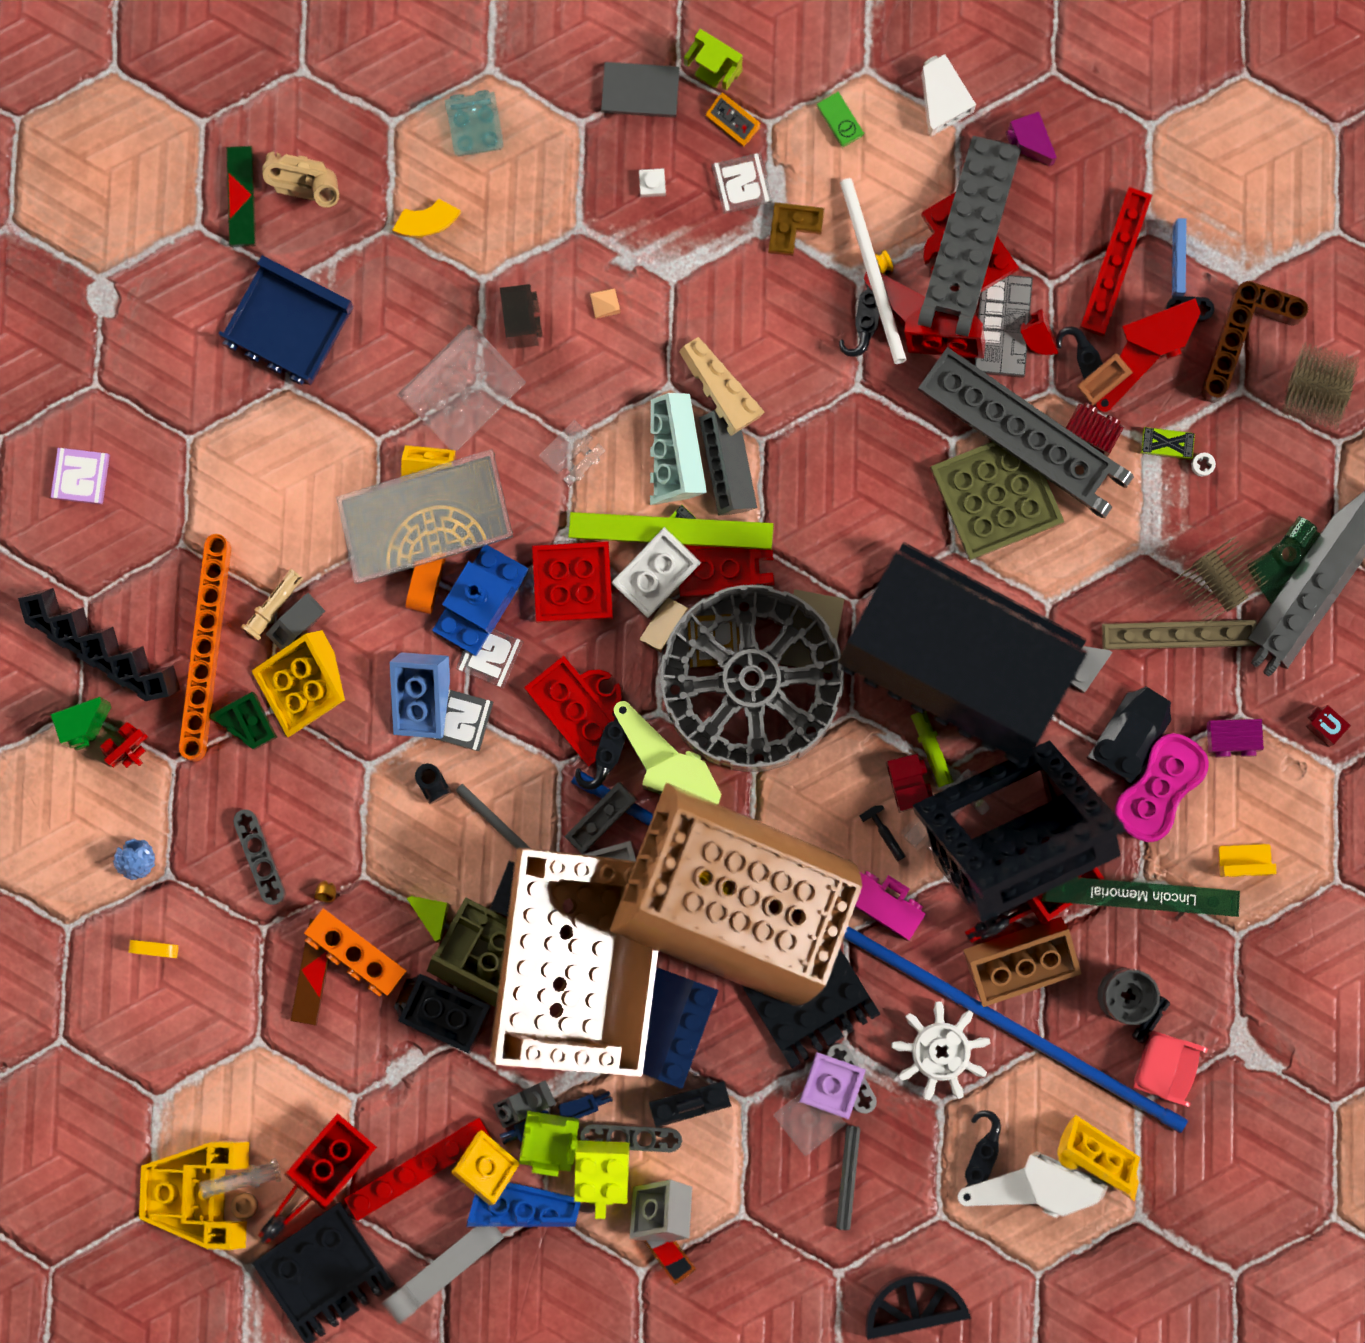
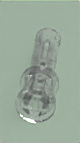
M274 1158L266 1164L258 1166L252 1164L247 1167V1170L199 1182L202 1198L205 1199L243 1187L252 1186L258 1188L262 1183L273 1180L280 1182L281 1172L278 1162Z

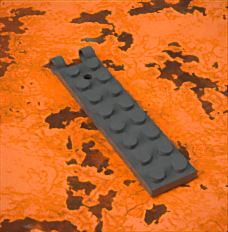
M972 135L925 300L920 311L918 325L931 328L935 311L958 316L955 334L969 336L1021 149L1018 146ZM957 286L959 290L954 292L950 290V287Z
M948 347L918 388V391L1080 501L1091 512L1103 519L1109 514L1112 506L1094 493L1106 476H1110L1115 483L1124 488H1127L1134 478L1130 471L1105 456ZM1082 466L1084 473L1081 475L1076 474L1075 467Z

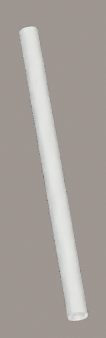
M847 178L842 180L840 185L894 364H901L907 359L852 179Z

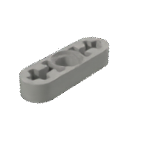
M835 1044L829 1048L827 1056H834V1050L838 1048L839 1051L844 1050L846 1052V1055L843 1056L846 1063L851 1061L853 1065L858 1066L847 1046ZM863 1077L861 1086L864 1084L866 1089L861 1091L865 1097H871L870 1107L867 1109L864 1106L859 1107L857 1104L860 1101L858 1095L853 1107L858 1112L866 1114L874 1110L877 1101L868 1082Z

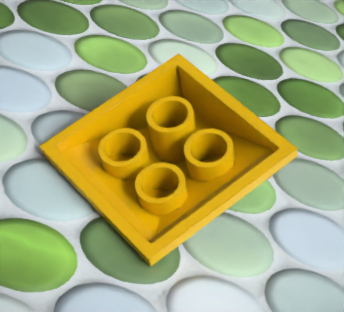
M323 630L306 633L252 670L287 738L345 701L335 653Z

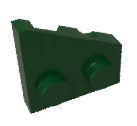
M251 692L209 715L212 720L225 727L227 731L237 736L252 749H257L278 738L255 692Z

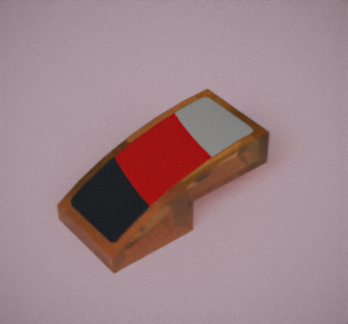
M643 1240L675 1285L697 1270L677 1241Z

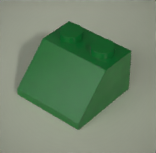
M97 697L51 714L60 744L75 750L90 746L89 742L96 740L111 709L110 702Z

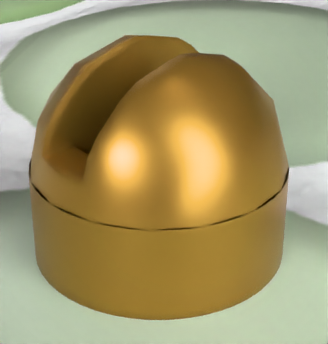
M327 881L320 882L315 891V898L321 902H333L335 900V885L332 882L329 884Z

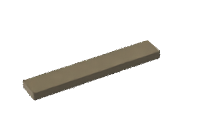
M1256 620L1102 624V647L1106 650L1253 647L1258 644L1247 638L1257 623Z

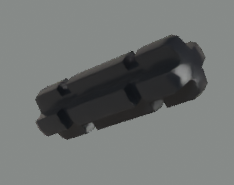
M1160 996L1159 1006L1155 1014L1146 1022L1140 1023L1139 1025L1141 1026L1139 1028H1136L1132 1034L1136 1041L1145 1043L1149 1037L1148 1033L1153 1031L1163 1016L1162 1012L1166 1011L1170 1005L1166 998Z

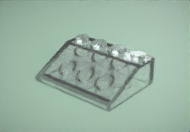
M467 325L396 396L450 450L457 451L526 382L477 328Z

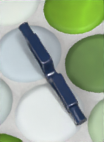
M609 1091L595 1097L593 1094H589L580 1099L561 1103L558 1106L560 1115L579 1119L599 1110L598 1106L613 1101L612 1097L601 1100L611 1094ZM544 1110V1111L540 1112V1113L549 1114V1112H548L547 1110ZM526 1120L515 1124V1129L500 1134L501 1139L511 1135V1137L502 1140L503 1145L516 1139L522 1142Z

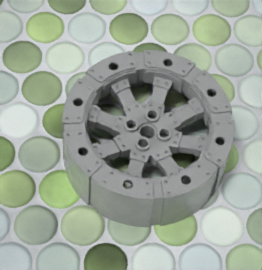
M741 585L715 592L713 596L706 600L702 599L690 608L679 620L666 643V653L662 657L660 675L662 695L669 719L673 720L675 730L682 740L707 761L741 772H762L786 766L790 761L797 757L798 759L815 747L826 734L838 709L836 706L841 699L844 672L840 669L842 665L837 663L841 655L836 638L833 639L829 631L830 627L821 615L799 597L789 592L774 590L773 587L763 585ZM742 602L748 603V611H741L739 605ZM791 606L795 608L789 617ZM798 610L804 613L805 618L813 621L806 630L800 629L798 631L792 626V618ZM720 614H733V615H732V616H729V617H727V616L722 617ZM715 615V621L707 628L695 616ZM756 619L772 620L774 623L782 626V629L773 643L761 651L755 639L754 626H756ZM691 620L700 628L701 635L697 640L688 639V623ZM736 621L740 634L738 653L730 649L727 650L711 634L720 624ZM816 625L823 632L822 636L825 639L817 645L811 644L805 638L806 634ZM799 640L811 653L810 657L813 664L800 668L778 666L782 660V655L792 644H796ZM828 644L830 651L833 650L834 658L826 662H818L817 649ZM698 650L703 654L706 653L718 662V666L723 672L715 673L713 676L696 678V676H688V664L690 659L692 660L695 651ZM765 662L768 665V669L762 671L758 665ZM735 665L742 666L743 669L740 674L733 672ZM832 665L831 672L833 673V678L831 680L824 679V672H821L824 666ZM748 673L757 674L759 677L758 684L755 686L747 685L744 681L745 676ZM806 683L807 685L816 686L815 702L811 704L809 711L806 712L802 708H797L789 701L780 688L789 687L790 684ZM673 685L679 686V694L673 695L670 692V688ZM763 688L770 689L771 694L768 697L761 695ZM738 690L744 691L745 697L743 699L735 697V693ZM708 692L726 694L719 708L704 722H702L697 714H694L690 700L691 697ZM765 706L773 711L776 710L789 721L788 724L793 730L786 734L785 738L768 742L767 734L764 732L763 721ZM744 708L749 727L747 744L729 743V740L720 736L724 730L723 727L733 714H737ZM811 726L816 729L814 736L806 734L808 727ZM700 737L707 738L708 743L706 746H699L698 739ZM755 755H763L764 761L755 763Z

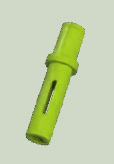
M927 711L911 715L919 735L917 738L918 742H922L938 788L954 782L936 739L938 734L936 731H933Z

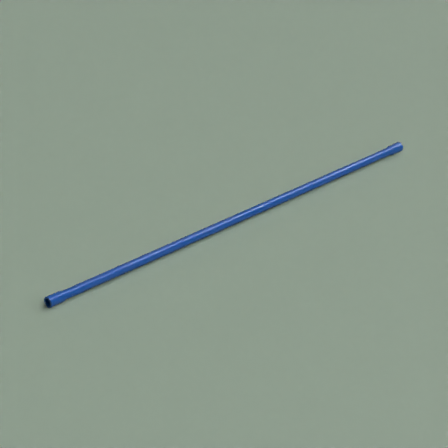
M581 771V777L584 781L590 782L594 780L593 777ZM575 775L571 781L572 784L601 799L611 790L604 785L593 790L584 789L576 782ZM635 803L625 812L650 826L654 815ZM847 926L844 939L1152 1115L1179 1133L1184 1130L1188 1122L1186 1118L1168 1108L1160 1106L988 1006L983 1007L980 1001Z

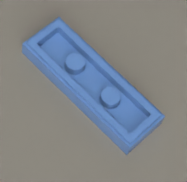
M1177 218L1173 224L1172 297L1184 296L1186 293L1187 218Z

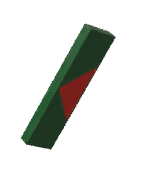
M252 146L227 147L230 247L256 246Z

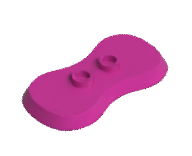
M1172 733L1161 737L1153 745L1144 774L1135 784L1119 796L1115 806V814L1124 823L1125 831L1128 834L1144 842H1155L1170 832L1180 801L1205 779L1208 772L1209 761L1207 754L1196 742L1186 736Z

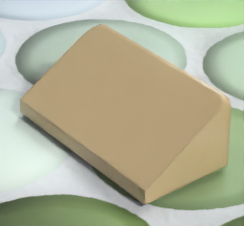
M668 597L662 603L639 640L661 653L674 627L688 611V608Z

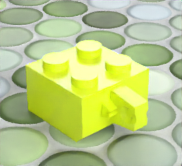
M577 1140L574 1202L595 1204V1219H606V1205H613V1203L627 1204L630 1142Z

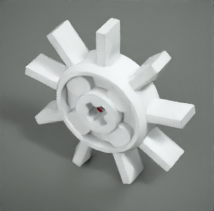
M935 1002L933 1009L935 1022L926 1027L919 1022L916 1016L908 1013L905 1018L918 1034L913 1043L892 1042L891 1048L897 1051L912 1052L914 1064L903 1069L898 1078L900 1081L906 1080L919 1071L928 1077L923 1098L930 1100L933 1096L938 1080H948L952 1093L957 1099L964 1097L963 1088L959 1084L957 1076L964 1069L972 1072L975 1076L985 1077L987 1074L981 1066L971 1063L969 1059L971 1049L983 1048L989 1045L990 1039L980 1037L968 1041L962 1032L965 1026L971 1022L973 1013L968 1010L961 1015L956 1025H951L944 1022L942 1002ZM945 1045L947 1056H939L937 1058L935 1056L937 1054L936 1046L943 1047Z

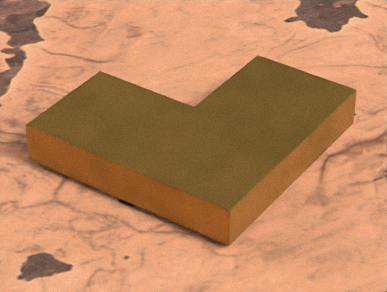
M774 202L768 253L793 256L796 232L821 235L824 208Z

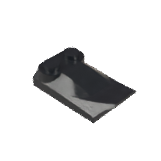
M1146 686L1137 691L1128 692L1087 758L1124 782L1132 785L1149 758L1153 745L1162 737L1172 720L1170 714L1171 702Z
M419 974L417 977L406 979L394 1008L398 1013L399 1022L470 1054L488 1019L491 1005L423 974Z

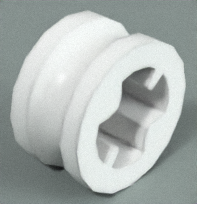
M1209 453L1198 454L1191 463L1193 472L1201 477L1211 474L1216 466L1214 457ZM1203 458L1207 459V465L1210 466L1209 470L1207 468L1204 471L1199 470L1198 459L1200 461Z

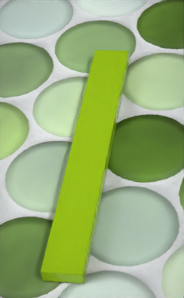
M570 512V539L649 543L665 527L683 545L772 550L773 523Z

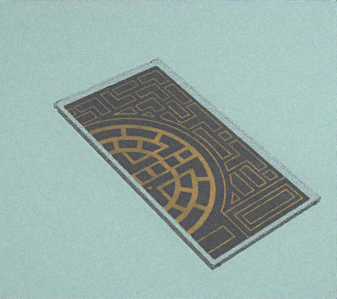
M492 449L336 497L355 584L513 537L496 465L495 453Z

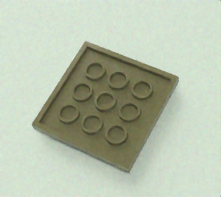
M994 442L930 467L969 561L1064 523L1047 479Z

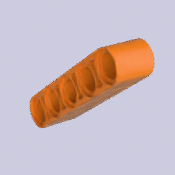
M447 553L415 563L406 599V609L428 614L432 613Z

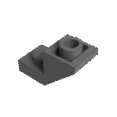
M307 593L276 621L266 635L280 650H283L296 641L303 632L311 628L324 614L325 610Z
M545 1080L497 1102L493 1106L504 1129L525 1119L527 1111L540 1112L556 1105V1102Z

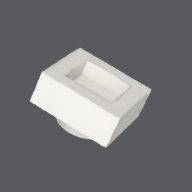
M664 169L639 170L641 197L666 196Z

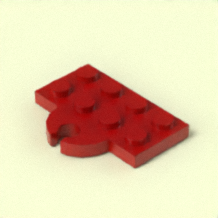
M956 192L921 212L922 218L933 233L927 239L924 246V264L930 263L931 258L938 255ZM998 236L995 240L981 292L1018 271L1019 268ZM934 266L930 269L931 274L933 272Z
M563 655L527 684L524 689L585 764L590 767L596 762V752L606 725L615 720L613 716L614 707L622 699L621 687L617 683L614 685L611 693H601L599 691V684L604 680H610L613 675L599 669L588 670L579 675Z

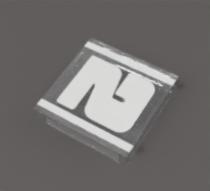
M761 153L712 164V171L723 214L772 203Z
M493 629L477 656L466 650L463 651L456 669L504 689L524 642Z

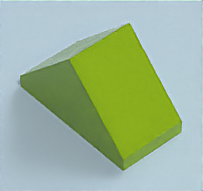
M415 896L407 898L435 942L441 941L449 903Z

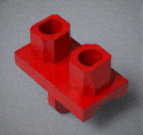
M126 722L118 730L125 739L119 747L111 738L100 745V749L106 757L104 761L113 768L125 757L127 758L122 764L126 768L133 762L139 767L143 764L139 757L146 750L142 746L137 747L148 736L141 729H137L129 722Z

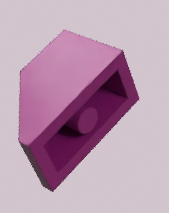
M1039 111L1011 121L1008 131H1006L1009 143L1018 146L1021 149L1020 153L1047 166L1054 165L1057 157Z

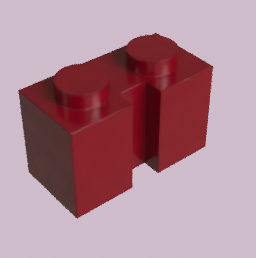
M918 754L886 762L899 813L913 810L912 805L933 796L930 783H924L922 774H926L927 770L924 759H919Z

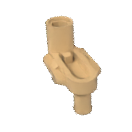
M274 152L267 154L262 170L263 178L267 184L274 186L277 193L315 200L319 206L328 208L338 202L339 189L337 177L332 170L325 167L323 162L311 160L304 156L297 157L286 154L281 157L278 152L276 157Z

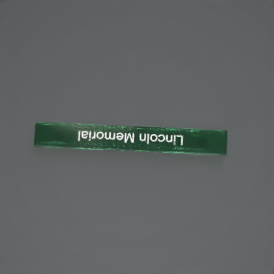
M1076 877L1043 893L1042 901L1239 917L1240 891Z

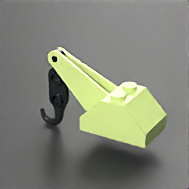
M620 701L615 705V720L608 723L604 729L596 752L597 773L595 779L586 782L581 777L580 768H577L575 772V779L580 787L587 790L600 787L609 772L617 765L627 737L646 769L642 783L643 789L662 794L665 784L670 783L719 804L721 799V793L705 761L701 760V755L686 751L685 755L678 753L625 701Z

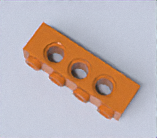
M324 908L304 932L307 936L305 941L316 950L321 946L329 952L326 955L329 960L336 965H339L341 962L349 967L347 971L349 975L357 981H360L361 978L370 983L367 988L379 997L382 993L388 996L406 972L404 968ZM330 931H335L340 936V942L336 946H329L325 942V935ZM350 947H357L361 952V957L356 962H351L346 957V951ZM372 962L378 963L382 969L381 974L376 978L370 977L367 973V966Z

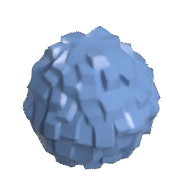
M135 838L125 841L123 850L120 847L116 850L113 860L114 867L119 874H123L125 878L130 880L146 877L155 866V853L152 850V846L145 840L140 841Z

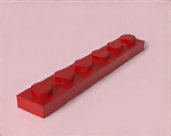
M1128 187L1079 329L1100 336L1105 335L1152 194Z
M481 1118L475 1119L344 1198L356 1221H359L460 1160L479 1131H483L492 1139Z

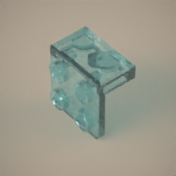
M481 90L476 92L475 95L465 96L457 94L445 100L453 150L456 156L495 151L503 148L504 144L495 92Z

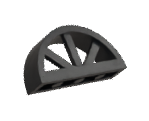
M907 1274L885 1284L873 1297L866 1314L865 1333L867 1340L968 1320L971 1319V1316L962 1297L945 1281L927 1274ZM922 1282L938 1286L939 1288L922 1314L919 1315L913 1283ZM905 1285L912 1317L907 1316L892 1306L884 1298L896 1288ZM945 1292H948L959 1306L958 1308L933 1313ZM878 1307L899 1319L873 1325Z

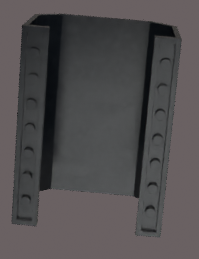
M903 542L899 551L897 550L892 557L837 663L842 665L840 667L842 671L852 676L857 673L865 677L864 682L874 688H878L879 685L888 690L887 694L899 701L904 698L912 703L910 706L921 713L928 711L934 714V720L945 726H948L949 723L959 728L957 732L970 739L972 736L981 739V745L992 751H995L997 748L1005 752V758L1018 764L1020 761L1026 763L1036 748L1083 663L1087 651L1082 649L1086 638Z

